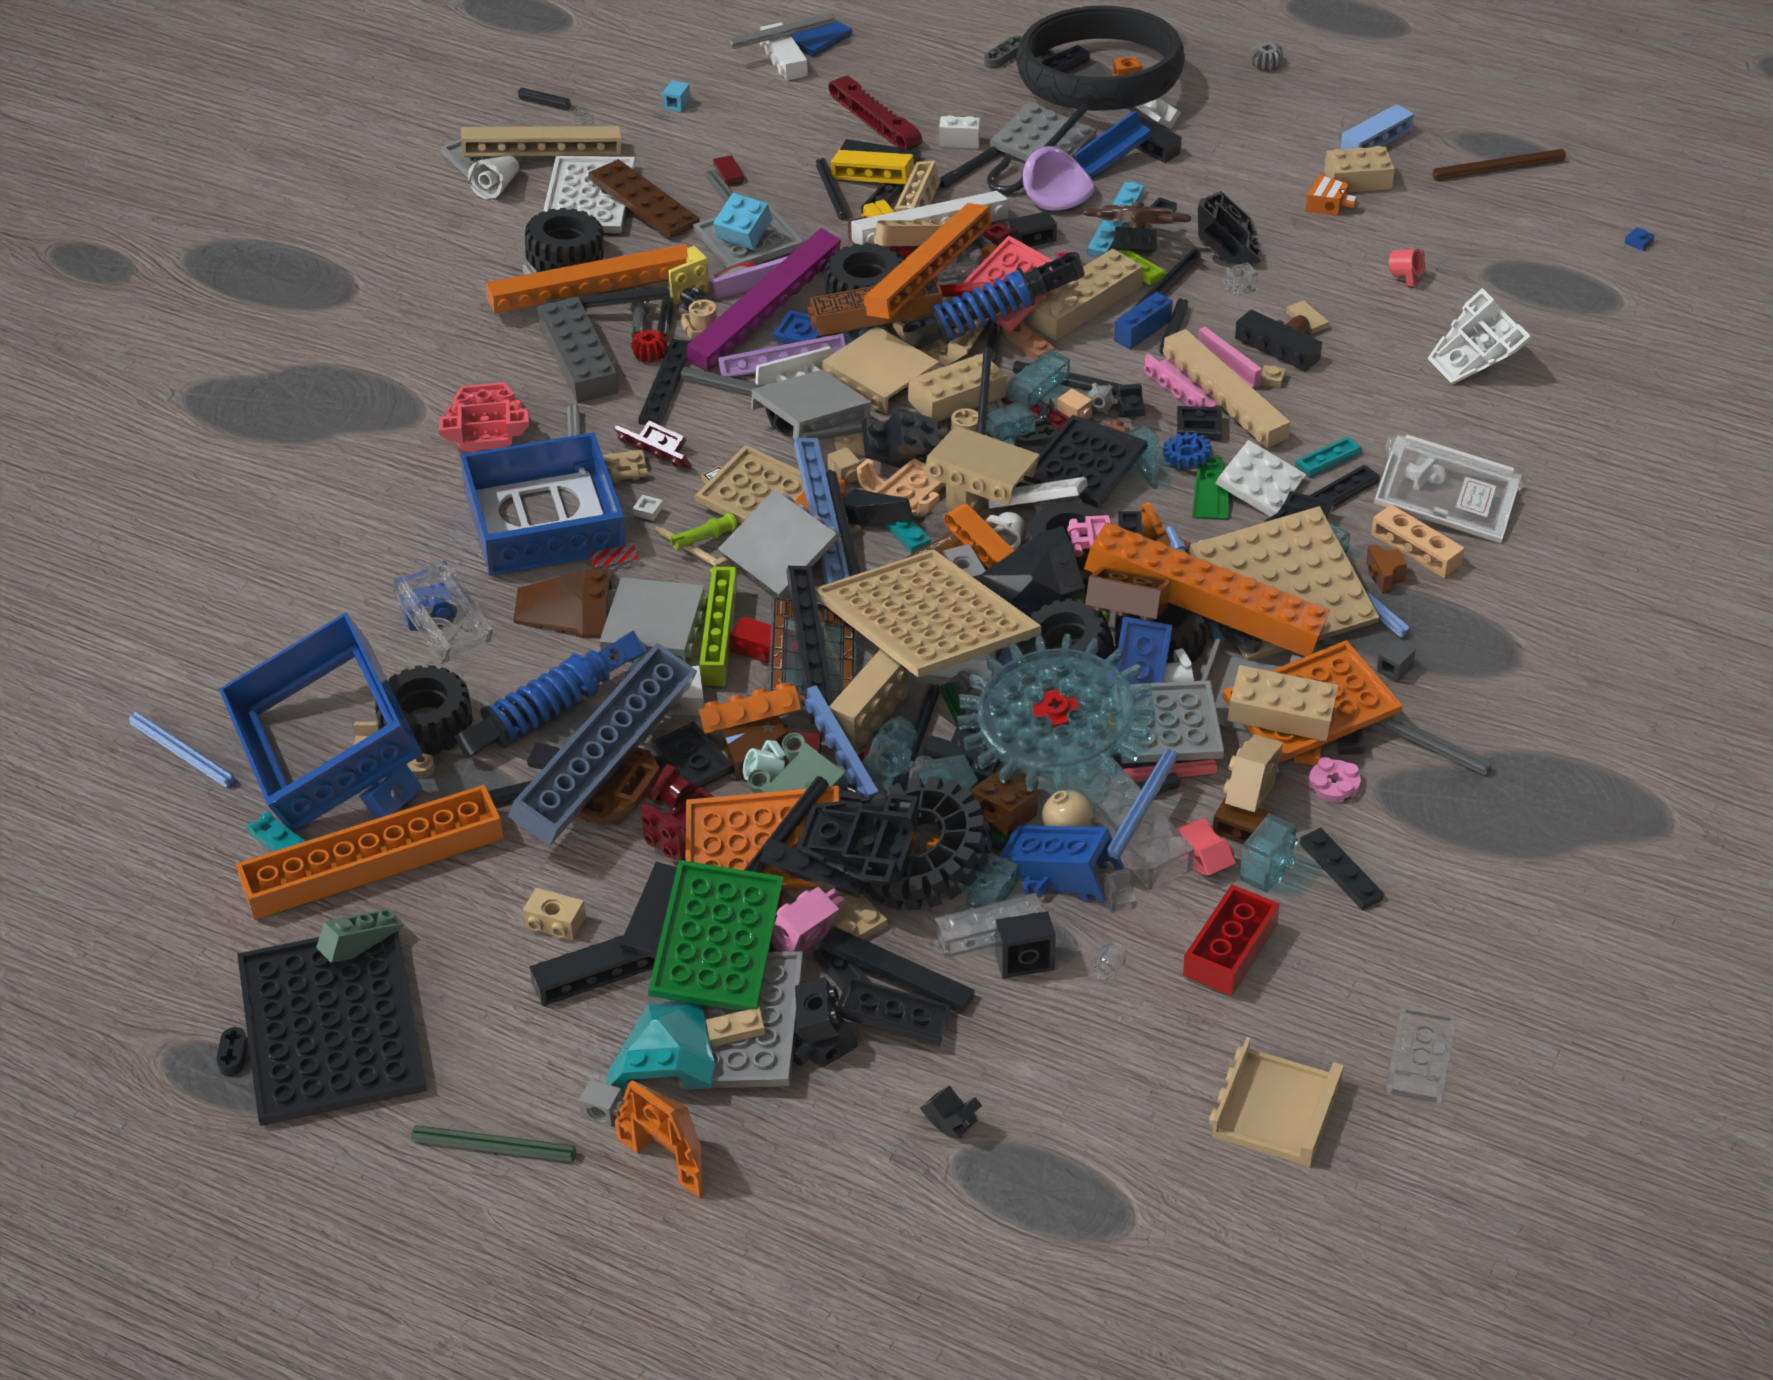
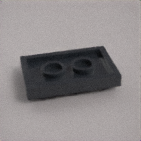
M694 721L651 741L652 749L658 756L665 758L667 764L681 771L679 775L695 784L697 789L734 772L733 764Z

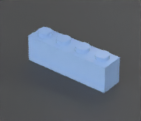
M1396 104L1343 132L1340 149L1383 147L1412 131L1414 113Z

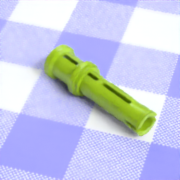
M726 513L718 519L711 518L705 525L672 535L670 537L671 545L677 543L673 545V548L677 550L709 537L717 539L721 534L733 533L738 528L736 518L732 513Z

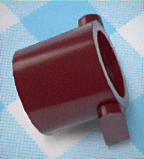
M667 764L649 791L647 798L658 805L664 803L673 809L695 792L697 787L679 775L681 772L679 769Z

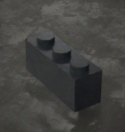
M1139 116L1140 123L1151 130L1152 136L1136 147V149L1163 163H1167L1181 154V136Z

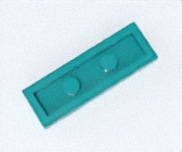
M1347 436L1297 459L1295 467L1305 473L1308 478H1311L1361 455L1362 447Z

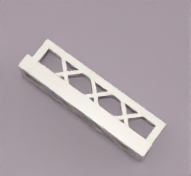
M1161 98L1136 106L1140 111L1169 129L1173 127L1181 114L1180 111Z

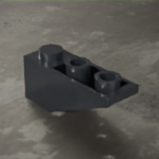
M855 488L843 498L848 523L864 526L908 521L914 518L908 498Z

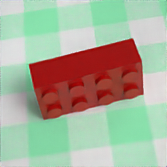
M1231 884L1185 953L1183 976L1232 996L1278 925L1280 903Z

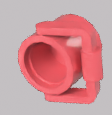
M1419 248L1393 250L1389 256V269L1392 276H1405L1406 285L1415 287L1425 271L1424 251Z

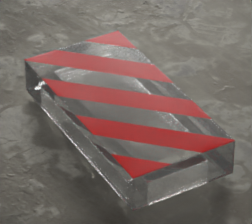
M634 544L589 553L592 569L617 570L639 565Z

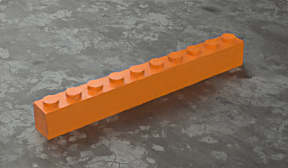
M967 203L864 296L867 316L890 319L992 225L990 206Z
M686 244L486 282L487 301L494 314L545 304V301L549 299L592 295L669 279L668 271L670 269L687 263L688 247Z

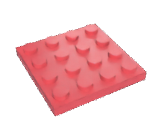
M1008 236L962 284L994 282L997 278L1004 281V276L1014 272L1017 268H1021L1025 273L1031 271V268L1035 266L1039 267L1053 260ZM1040 295V296L1035 297V303H1036V305H1037L1046 295H1044V296ZM1018 304L1019 311L1016 313L1013 312L1012 308L1007 309V317H1003L1001 312L996 314L998 320L995 323L1011 332L1036 305L1021 309L1020 304Z

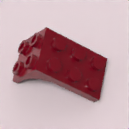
M699 787L666 815L647 803L643 804L640 808L644 840L650 846H655L661 850L668 858H673L677 862L679 860L685 861L686 800L715 796Z

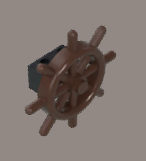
M1132 202V206L1105 205L1102 209L1086 208L1084 210L1085 216L1098 217L1108 221L1127 222V227H1115L1114 248L1156 250L1158 229L1146 228V223L1172 224L1173 222L1191 221L1189 214H1178L1168 208L1144 206V203Z

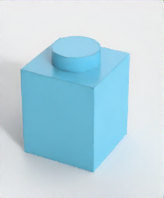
M671 81L663 91L664 109L682 112L691 101L690 85L688 83Z

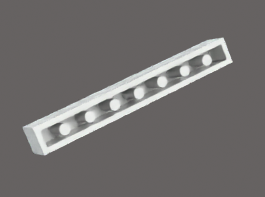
M998 191L851 221L852 241L855 244L859 243V245H864V243L876 245L874 243V236L878 220L948 221L967 203L990 206L991 222L1007 219L1009 199Z

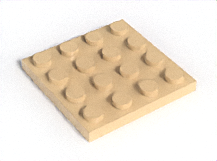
M745 445L695 495V502L722 515L732 513L736 521L742 524L774 489L781 494L787 493L795 501L804 492L800 470Z

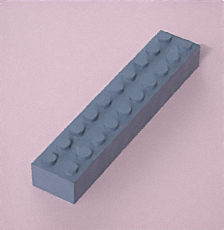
M656 643L514 800L508 817L545 844L551 846L690 688L697 670L659 643Z

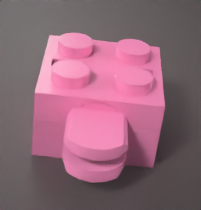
M819 887L810 892L808 890L804 891L791 905L787 903L777 911L776 914L778 916L771 938L772 945L779 952L803 951L804 953L820 942L830 931L838 911L844 906L846 900L843 896H838L839 892L835 888L826 894Z

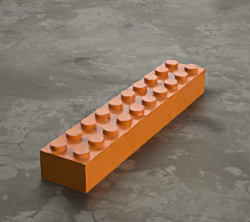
M1105 522L1091 545L1084 568L1094 573L1100 567L1172 580L1169 603L1305 657L1313 653L1330 613L1329 609L1319 604L1311 603L1296 595L1278 590L1274 586L1265 585L1251 577L1237 574L1228 568H1222L1205 559H1199L1184 551L1166 546L1162 542L1148 539L1139 533H1133L1108 522Z
M481 785L236 863V868L254 920L503 840L504 837L500 816L485 785Z

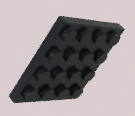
M1072 415L1041 451L1035 475L1032 478L1026 475L1023 477L1024 480L1034 484L1085 477L1088 486L1079 495L1072 497L1099 507L1148 448L1146 440Z

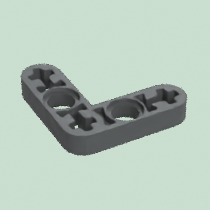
M1022 36L1010 37L984 55V65L988 68H998L1016 57ZM1049 49L1036 59L1039 62H1043L1055 56V52Z

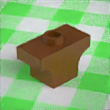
M1377 544L1368 546L1366 564L1369 575L1375 579L1382 594L1389 593L1393 584L1405 581L1407 562L1399 549L1385 550Z

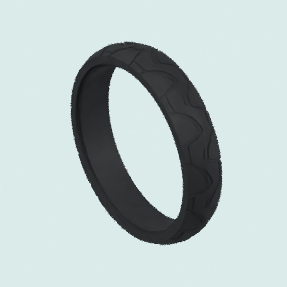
M1085 6L1048 15L1027 29L1018 45L1016 57L1019 75L1033 94L1047 102L1066 108L1079 109L1082 104H1086L1089 107L1088 111L1126 109L1146 104L1163 96L1177 82L1185 61L1183 43L1172 25L1154 14L1120 6ZM1087 39H1118L1135 42L1150 47L1165 57L1162 61L1147 69L1108 77L1068 74L1049 68L1036 59L1042 53L1056 46Z

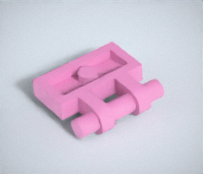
M1109 515L1085 516V523H1078L1077 519L1069 521L1068 535L1071 537L1070 544L1074 556L1081 557L1083 549L1089 548L1090 551L1091 545L1105 522L1110 523Z

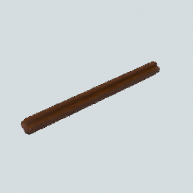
M1556 149L1433 169L1432 175L1435 180L1563 161L1565 160L1566 152L1564 149Z

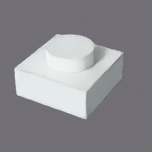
M642 495L632 508L633 516L654 521L663 508V500Z

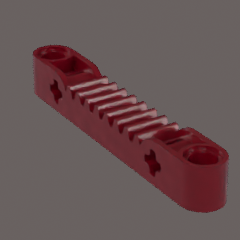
M845 75L828 83V89L833 99L895 147L912 149L922 144V135L917 127L905 118L892 114V111H888L887 107L879 104L878 100L874 101V97H870L869 93L865 94L862 86L850 76Z

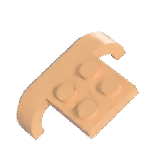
M914 458L887 481L879 477L875 470L874 462L866 459L857 467L858 480L865 491L908 498L914 517H923L936 507L939 502L938 492L946 486L945 483L923 476L926 464Z

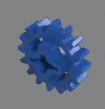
M1185 432L1184 436L1176 434V438L1169 437V442H1164L1163 457H1165V462H1170L1171 467L1178 465V469H1181L1183 466H1186L1187 470L1190 469V466L1199 468V463L1205 465L1206 460L1211 459L1212 444H1210L1209 439H1205L1204 435L1198 437L1197 433L1189 435L1188 432Z

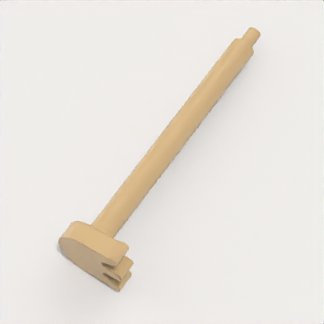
M655 527L659 535L670 540L672 535H675L663 527ZM693 544L682 547L714 567H732V562L726 557L717 559Z

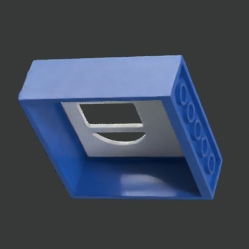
M595 432L460 455L464 491L489 576L590 559L589 553L595 551L597 552L591 558H596L606 549L611 550L605 556L612 555L619 547L626 546L624 516ZM590 473H591V475H592V478H593V481H594V484H595V487H596V490H597V493H598V496H599V499H600V502H601V505H602V507H603V510H604V513H605V514H603V512H602V509H601V506H600V503H599V500H598V497H597V494H596V491H595V488H594V485H593V482H592ZM558 489L572 493L580 502L578 511L570 518L566 517ZM549 490L559 521L529 525L519 495ZM510 497L513 498L521 524L520 527L507 523L499 515L501 504ZM626 547L620 553L626 552Z

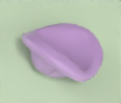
M1046 146L1034 151L1027 159L1023 169V184L1028 197L1038 207L1045 210L1058 211L1077 206L1085 202L1095 189L1092 179L1082 166L1066 151L1055 146Z

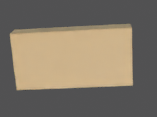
M1304 300L1286 308V313L1291 318L1303 315L1308 319L1310 326L1307 331L1311 335L1329 328V321Z

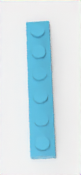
M1125 181L1112 205L1132 206V202H1139L1144 193V185ZM1103 220L1087 247V255L1100 257L1111 250L1114 246L1115 227L1125 226L1127 222Z

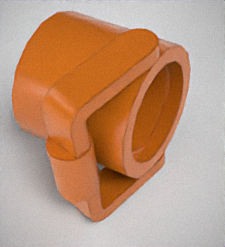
M1147 502L1141 505L1139 511H1142V536L1151 540L1155 539L1156 541L1158 538L1163 537L1166 531L1152 504Z

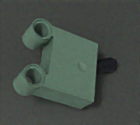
M790 733L783 739V749L790 763L773 781L765 769H755L748 775V784L752 793L807 789L817 776H821L828 781L829 786H839L840 801L845 800V803L860 802L861 798H865V795L861 792L844 790L849 784L845 772L805 743L803 736L798 733ZM794 747H800L795 751H791ZM761 782H766L763 786H757Z

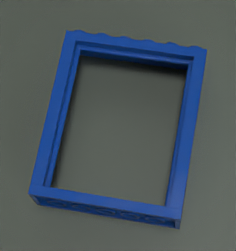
M347 612L219 688L267 805L292 832L299 830L423 754L369 641ZM355 657L387 725L287 785L258 715Z

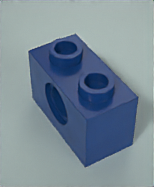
M406 764L368 787L359 797L374 818L378 819L399 812V809L404 804L412 802L417 797L416 793L423 786ZM391 790H393L394 792L393 798L391 796Z

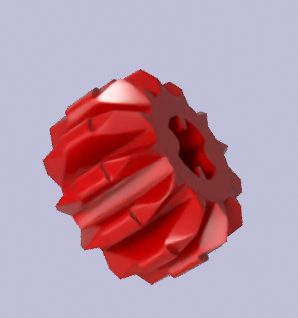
M650 329L648 331L640 330V333L634 334L631 343V349L635 358L640 359L641 362L659 361V358H664L668 348V342L664 333H659L658 329L650 331Z

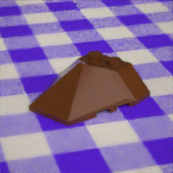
M585 569L519 587L516 597L514 623L542 629L543 626L555 629L556 633L561 634L564 631L576 633V637L601 638L608 617V591L612 590L613 571L610 569Z

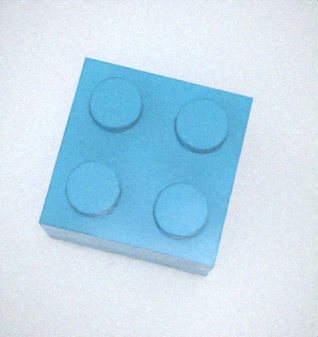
M732 193L713 222L718 239L754 250L773 218L768 203Z

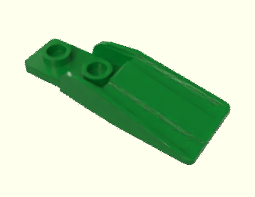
M1211 456L1210 460H1206L1205 465L1200 464V468H1198L1192 518L1229 519L1228 491L1215 484L1218 477L1225 470L1223 469V458Z

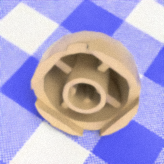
M1072 790L1054 793L1046 801L1042 811L1044 826L1091 827L1090 821L1092 817L1095 819V814L1088 799L1079 792Z

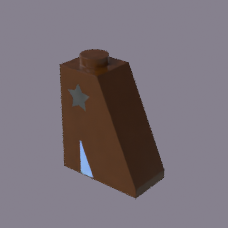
M779 716L722 729L723 748L728 760L733 764V773L736 781L744 778V759L750 749L761 750L767 740H775L784 751L782 742L785 736L790 733L788 726L782 724Z

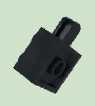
M956 727L951 741L933 735L929 736L924 743L923 756L927 760L942 764L941 778L958 782L961 787H966L970 790L997 772L1001 762L1004 741Z

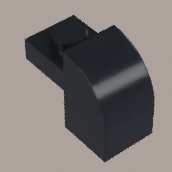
M1141 384L1117 385L1116 398L1118 403L1116 408L1118 416L1123 418L1145 416L1146 409L1142 397Z
M949 1085L934 1094L920 1109L928 1120L945 1135L951 1138H959L978 1121L975 1112L982 1107V1104L976 1097L963 1103Z

